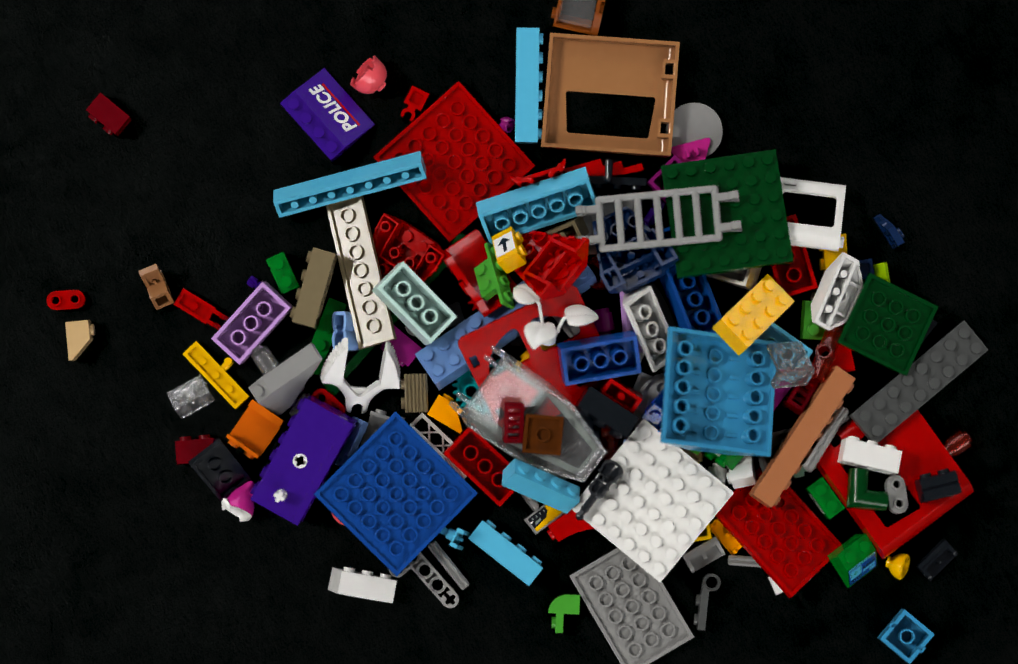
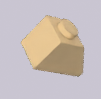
M90 320L65 322L69 361H76L92 342V336L95 335V326L91 324Z

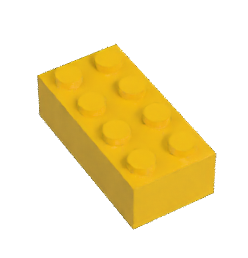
M767 274L712 329L739 356L795 301Z

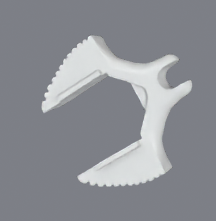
M348 338L341 339L342 342L339 341L338 345H335V349L330 352L328 359L325 360L326 362L322 366L323 369H321L320 379L322 383L332 384L340 389L345 396V409L348 413H351L353 405L361 404V414L367 412L369 403L375 395L385 389H400L401 371L399 361H397L398 358L396 357L395 349H393L394 347L391 346L389 341H386L379 380H376L368 387L350 386L343 378L348 353Z

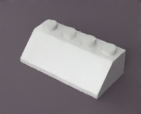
M642 286L623 295V306L652 372H656L666 363L667 332L669 326L652 287Z

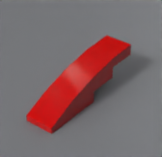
M601 159L564 169V173L586 166L589 176H605V165H602ZM622 161L613 163L612 177H624L642 173L644 171L643 165L640 163L623 168Z

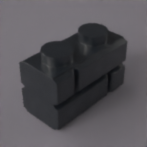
M949 468L937 471L938 475L931 476V473L919 475L920 479L914 482L919 502L924 503L960 494L962 491L958 482L957 472H950Z

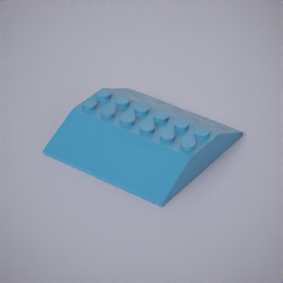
M669 326L667 332L660 443L687 450L715 454L771 457L777 342L756 339L738 356L717 333Z

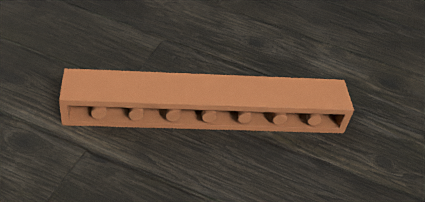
M838 366L830 368L803 413L800 414L748 495L767 508H772L781 500L780 494L791 485L792 481L790 479L794 473L797 474L802 467L801 462L811 454L813 450L811 447L815 441L818 442L822 437L823 428L832 422L834 418L832 414L836 409H840L844 403V396L846 393L849 394L854 388L853 382L855 378Z

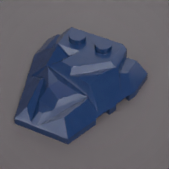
M625 206L623 207L625 243L637 242L635 213ZM615 212L604 216L606 244L618 243ZM643 220L645 241L656 240V230L649 228ZM594 221L592 222L594 235H597V223ZM596 245L600 278L609 294L621 291L630 293L663 277L665 270L673 267L679 260L672 246L602 253L599 251L598 245Z

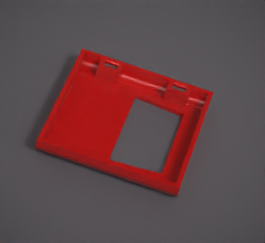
M918 410L878 442V445L883 447L885 445H893L897 447L896 450L902 451L897 475L904 479L906 488L919 504V509L889 527H885L874 510L846 508L863 533L867 534L882 559L888 557L974 492L970 481ZM852 419L842 425L835 434L834 438L837 439L839 444L833 447L830 443L816 465L845 508L847 503L848 474L841 464L837 463L841 440L848 438V436L859 437L861 440L865 436ZM949 468L950 472H957L958 482L962 491L960 494L924 503L919 502L918 492L914 483L915 480L920 479L919 475L931 473V476L938 475L937 471Z

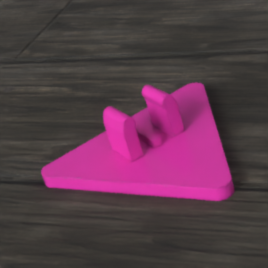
M704 138L673 146L671 153L676 155L683 163L705 160L711 140L710 138Z

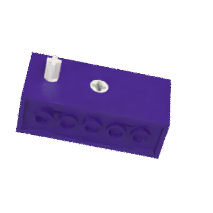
M313 395L300 400L296 408L299 410L298 413L292 416L287 424L290 428L285 433H282L278 440V443H280L279 448L277 447L272 451L269 460H271L270 464H267L259 475L262 477L261 481L255 483L250 492L253 494L250 500L297 526L307 515L316 498L314 493L324 484L358 422L356 419Z

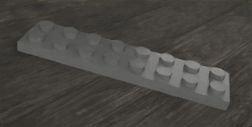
M964 320L912 363L907 376L898 374L850 414L849 417L868 440L880 442L986 353L988 349Z

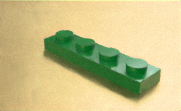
M330 297L311 342L323 358L314 372L318 376L332 345V335L334 332L332 327L333 313L345 311L347 304Z

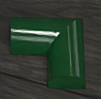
M850 468L848 472L846 508L886 511L889 501L888 492L868 490L869 470Z

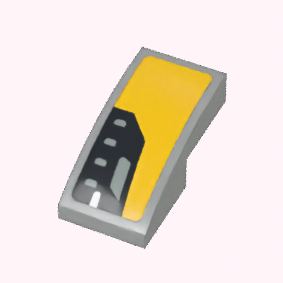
M544 504L525 518L524 521L536 535L564 514V512Z

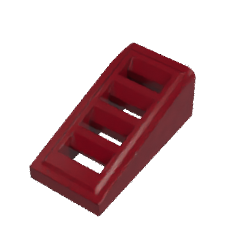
M804 371L783 406L796 415H800L803 413L821 381ZM804 379L811 383L813 386L810 387L809 385L804 383ZM800 386L805 390L809 391V393L807 394L806 392L801 390ZM797 393L801 397L805 398L804 401L797 397L795 394Z
M504 402L502 440L504 443H523L524 402ZM509 409H519V412H509ZM509 417H518V420H509ZM508 425H518V428H508ZM508 433H517V435H508Z

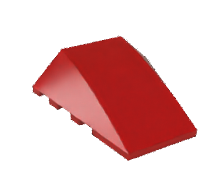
M531 231L523 234L524 241L522 245L527 252V255H525L527 264L514 271L541 300L564 296L587 267L590 240L585 237L577 239L575 236L570 235L563 237L555 233L548 235L547 232Z

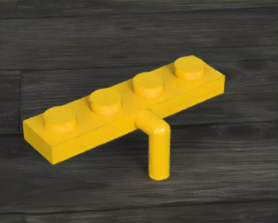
M197 341L183 353L187 360L235 410L250 397L226 372L234 363L232 358H225L224 363L220 366Z

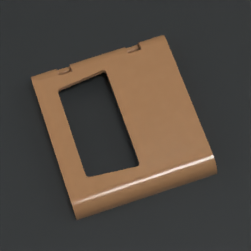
M550 33L541 147L556 150L671 157L680 42ZM666 65H673V75L665 74ZM582 92L655 98L649 137L632 138L568 133L566 93ZM661 124H669L668 134L660 133Z

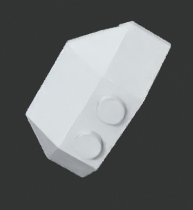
M842 252L825 270L811 303L813 323L828 331L846 323L863 286L859 260Z

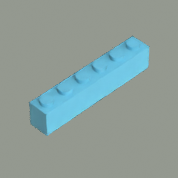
M517 27L515 144H538V139H542V128H538V120H542V109H538L539 101L542 102V90H539V82L543 83V71H539V64H543V52H539V45H543V33H539L540 28Z

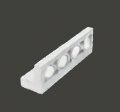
M421 413L410 423V426L465 479L467 476L443 454L444 447H449L453 441L429 418ZM421 418L428 423V431L420 432L415 427ZM430 433H439L442 436V445H434L431 442ZM444 439H445L449 444L444 445Z

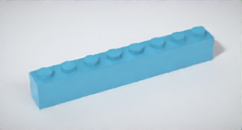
M421 151L275 189L273 190V203L279 218L427 179L426 166Z

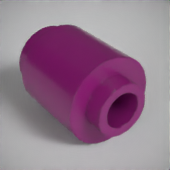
M609 308L594 310L599 317L598 320L594 321L600 335L612 334L611 331L615 330L612 312L609 311Z

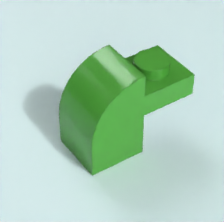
M562 594L551 602L548 613H556V617H552L551 628H555V633H563L564 614L579 615L580 594Z

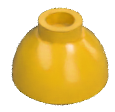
M900 553L893 557L889 556L885 566L889 568L890 573L895 578L901 580L909 569L910 557L905 553Z

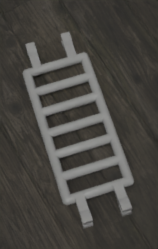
M716 185L598 196L595 198V205L575 206L577 217L596 215L597 235L578 236V239H582V237L588 238L590 240L589 245H598L599 251L602 253L719 242L723 239V232H742L741 220L721 223L720 203L739 202L738 190L719 193ZM711 193L715 234L703 235L699 194ZM692 195L695 236L683 237L680 196ZM672 197L676 238L664 239L661 198ZM653 199L656 240L645 241L641 200ZM634 201L637 242L625 243L622 202ZM603 203H614L617 244H606Z

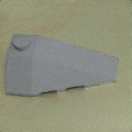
M310 343L259 378L248 388L258 404L280 416L295 404L299 393L303 391L304 385L309 377L314 374L323 358L314 344Z

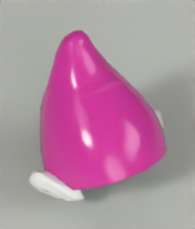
M246 482L235 489L228 498H223L221 502L222 510L226 509L239 517L240 522L249 521L254 512V501L250 500L253 495L250 492L254 482Z

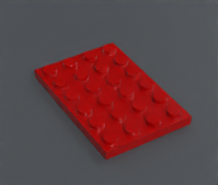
M760 466L755 470L757 480L762 474ZM754 485L735 489L733 491L734 494L715 517L780 589L791 598L830 561L827 555L842 544L790 486L787 490L782 491L780 494L781 500L772 508H767L748 495Z

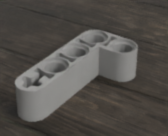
M422 552L398 576H395L389 570L393 577H401L412 569L445 607L454 608L459 602L457 592ZM428 565L430 567V574L422 575L419 570L420 567ZM436 579L443 582V588L440 590H435L432 586L433 581ZM446 587L450 589L446 591L447 594L455 596L454 604L451 602L446 603L447 597L444 594L442 597L439 595Z

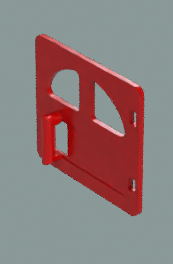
M572 285L562 297L540 300L543 317L555 316L562 318L565 316L564 310L568 306L575 304L585 306L575 285ZM536 302L531 305H525L460 337L458 340L459 349L495 422L503 427V417L499 419L495 409L501 407L504 412V402H524L525 411L539 392V390L508 369L495 375L489 372V361L495 346L511 329H516L519 332L529 353V358L518 364L550 385L569 409L575 406L587 387L591 386L600 392V388L606 381L604 379L586 382L581 386H578V384L565 386L561 376L557 345L547 350H542L541 346L534 350L526 340L524 328L532 319L539 317ZM594 322L579 326V334L563 342L600 335ZM476 355L480 364L474 367L470 357ZM547 397L534 414L557 416L561 412ZM509 409V412H519V409ZM509 417V420H518V417Z

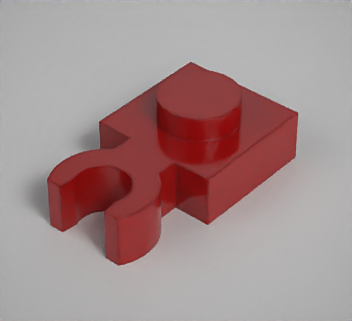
M412 85L404 101V104L408 105V107L402 110L401 117L403 118L405 113L409 112L412 114L410 121L413 122L416 117L415 110L422 111L429 93Z

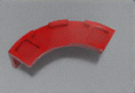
M475 229L443 250L446 254L443 261L451 274L453 273L458 281L461 280L459 283L460 287L467 296H470L474 306L485 318L503 305L499 301L498 294L488 301L481 297L474 268L488 257L484 247L486 241L480 231ZM506 274L510 281L511 293L513 294V289L517 284L509 274Z

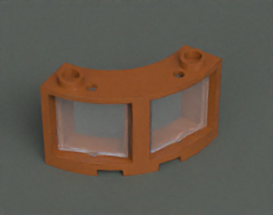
M558 0L557 8L553 7L551 18L554 19L553 27L598 36L605 5L604 2L606 0Z

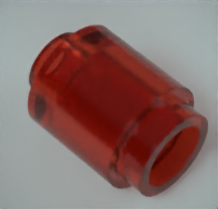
M958 431L945 441L944 447L952 457H957L971 447L970 442L972 439L967 432L962 433Z

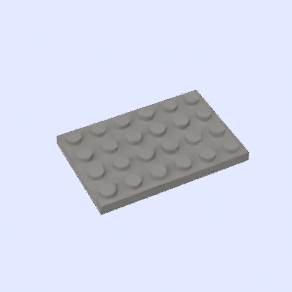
M615 548L569 575L620 664H650L694 638L662 581H657L619 548Z

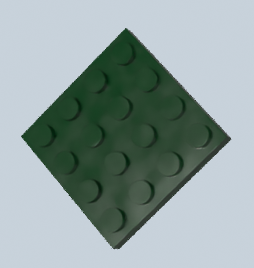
M868 273L836 343L903 376H907L938 306L878 276Z

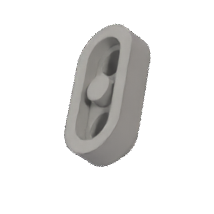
M899 475L890 476L885 480L884 484L885 492H888L889 496L888 509L893 514H901L908 508L905 481ZM894 481L898 482V488L894 487ZM897 500L901 502V507L896 505Z

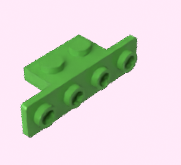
M486 242L484 247L488 258L474 268L481 297L488 301L498 294L500 303L513 309L515 304L509 286L510 281L507 278L506 272L497 263L494 246Z

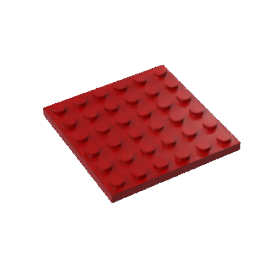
M459 81L373 157L377 162L421 151L426 166L427 179L399 187L449 242L454 240L479 217L476 202L506 193L515 185L509 178L510 175L524 177L535 167L531 160Z

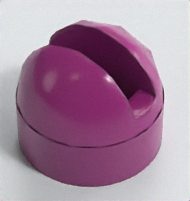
M510 117L501 118V123H498V125L504 132H512L515 120Z

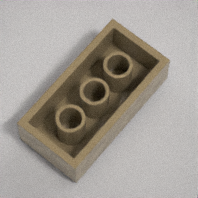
M314 247L312 251H308L306 258L308 267L307 270L303 269L301 275L302 288L297 289L295 296L298 302L296 307H292L290 313L293 323L317 329L338 257L336 253Z

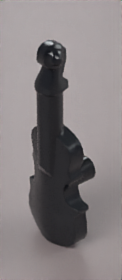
M609 459L603 462L601 468L598 469V477L593 479V482L588 487L591 495L581 506L580 511L576 513L577 520H583L584 514L589 511L597 498H604L611 484H617V481L623 476V468L618 463Z

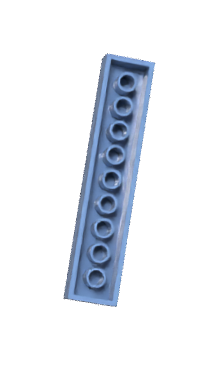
M587 265L573 285L577 287L581 295L598 282L595 274ZM514 299L515 308L510 309L503 305L485 318L477 311L431 344L418 351L415 356L438 390H441L470 370L458 346L460 337L525 305L518 303ZM540 317L532 319L531 322H540ZM516 329L508 331L499 340L492 354L520 336L519 332ZM476 355L470 357L474 367L479 364Z

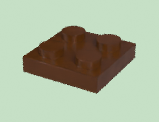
M525 414L522 453L561 456L565 417Z

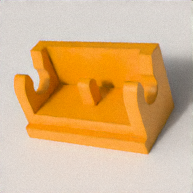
M717 518L710 523V531L731 555L736 554L742 548V545Z

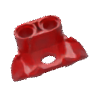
M566 158L554 168L525 177L510 175L509 178L513 183L521 187L522 185L527 186L558 176V173L562 174L565 169Z

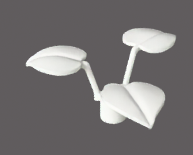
M526 283L517 285L513 289V298L518 303L531 305L536 302L538 305L540 322H530L524 328L526 340L533 350L540 345H554L557 333H560V328L566 320L571 326H583L599 319L598 315L590 308L575 304L565 308V316L562 317L558 326L555 327L551 322L544 323L541 299Z

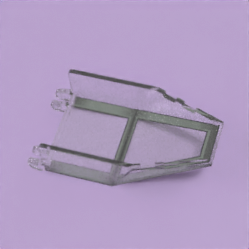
M493 345L491 350L502 358L497 363L492 357L485 355L484 359L494 366L493 370L471 399L460 392L456 393L460 400L467 403L464 408H461L453 401H450L449 405L462 417L466 426L514 459L516 458L547 473L551 472L584 483L607 451L574 405L550 382L517 359ZM504 402H524V425L525 414L565 417L561 456L522 453L523 443H504L502 440ZM509 409V412H519V409ZM509 417V420H518V417ZM508 425V428H518V425ZM508 433V435H517V433Z

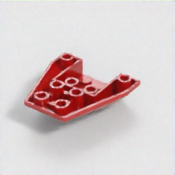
M387 213L382 215L374 230L373 240L382 278L398 263L404 261L424 282L437 271L446 255L440 245L410 223Z

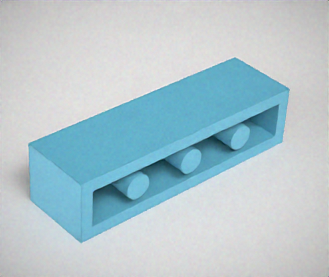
M516 458L502 471V486L566 514L580 502L579 486Z
M482 520L468 539L530 586L543 569L541 566L542 561L534 555L530 558L525 554L527 550L519 543L516 546L511 543L512 538L505 532L501 534L495 530L497 526L490 520L486 522Z

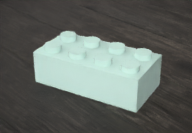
M404 261L398 263L371 290L424 345L431 344L457 317Z

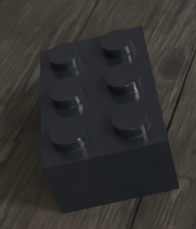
M591 386L584 390L574 406L577 409L576 413L585 419L586 417L593 420L592 424L600 429H608V434L617 440L627 438L639 420V417Z

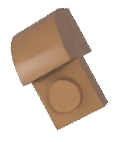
M157 264L139 270L140 277L156 310L174 303L165 277Z

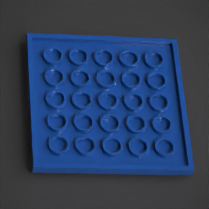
M394 412L314 493L315 497L395 576H398L478 494L397 412Z

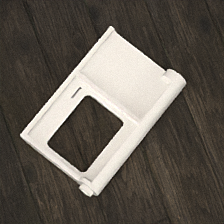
M780 177L783 193L790 192L835 198L837 201L833 227L787 222L791 246L839 251V248H843L844 237L841 236L846 185Z

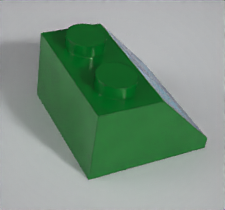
M866 533L855 534L827 555L847 588L877 567L876 549Z

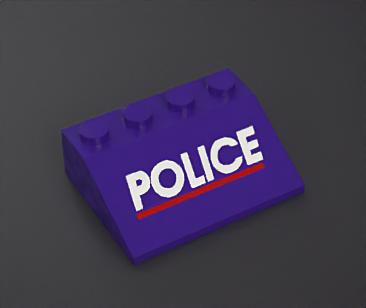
M325 68L294 90L280 103L332 163L375 125Z

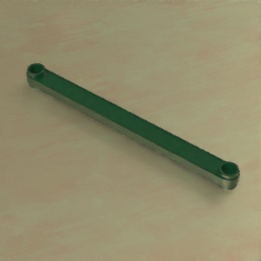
M461 232L451 244H454L466 236V234ZM443 260L437 271L424 281L428 287L447 267ZM393 313L391 317L393 325H395L399 318ZM375 346L360 349L345 366L344 379L353 372ZM323 385L334 396L340 392V389L335 385Z

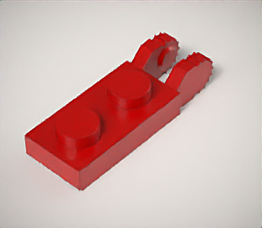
M184 288L173 304L217 330L221 328V325L210 320L212 315L216 314L219 318L226 321L229 318L216 310L217 308Z

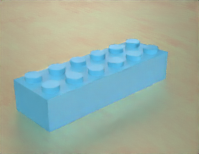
M585 166L478 201L476 206L487 239L490 244H493L492 236L510 226L522 235L577 217L575 206L595 205L596 194Z

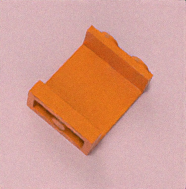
M254 399L250 401L247 410L230 434L226 436L231 446L236 449L241 447L245 450L243 454L252 460L261 457L285 423L283 419L258 404Z

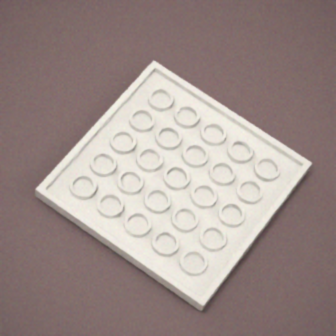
M643 419L610 459L623 468V476L617 481V484H611L604 498H597L589 511L584 514V520L657 581L661 582L734 492L681 448L660 443L661 432ZM588 487L580 496V502L572 509L575 513L580 511L581 506L591 495Z

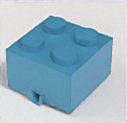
M901 608L877 638L906 663L911 664L916 656L926 649V644L935 634L909 612Z

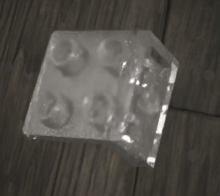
M801 341L771 343L767 345L766 348L777 369L775 376L770 382L773 389L806 386L815 370Z

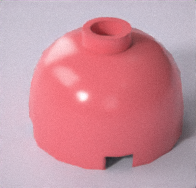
M373 56V59L369 58L356 71L358 74L357 78L353 77L350 85L360 93L371 94L375 91L380 92L386 86L387 70L384 64L376 56Z

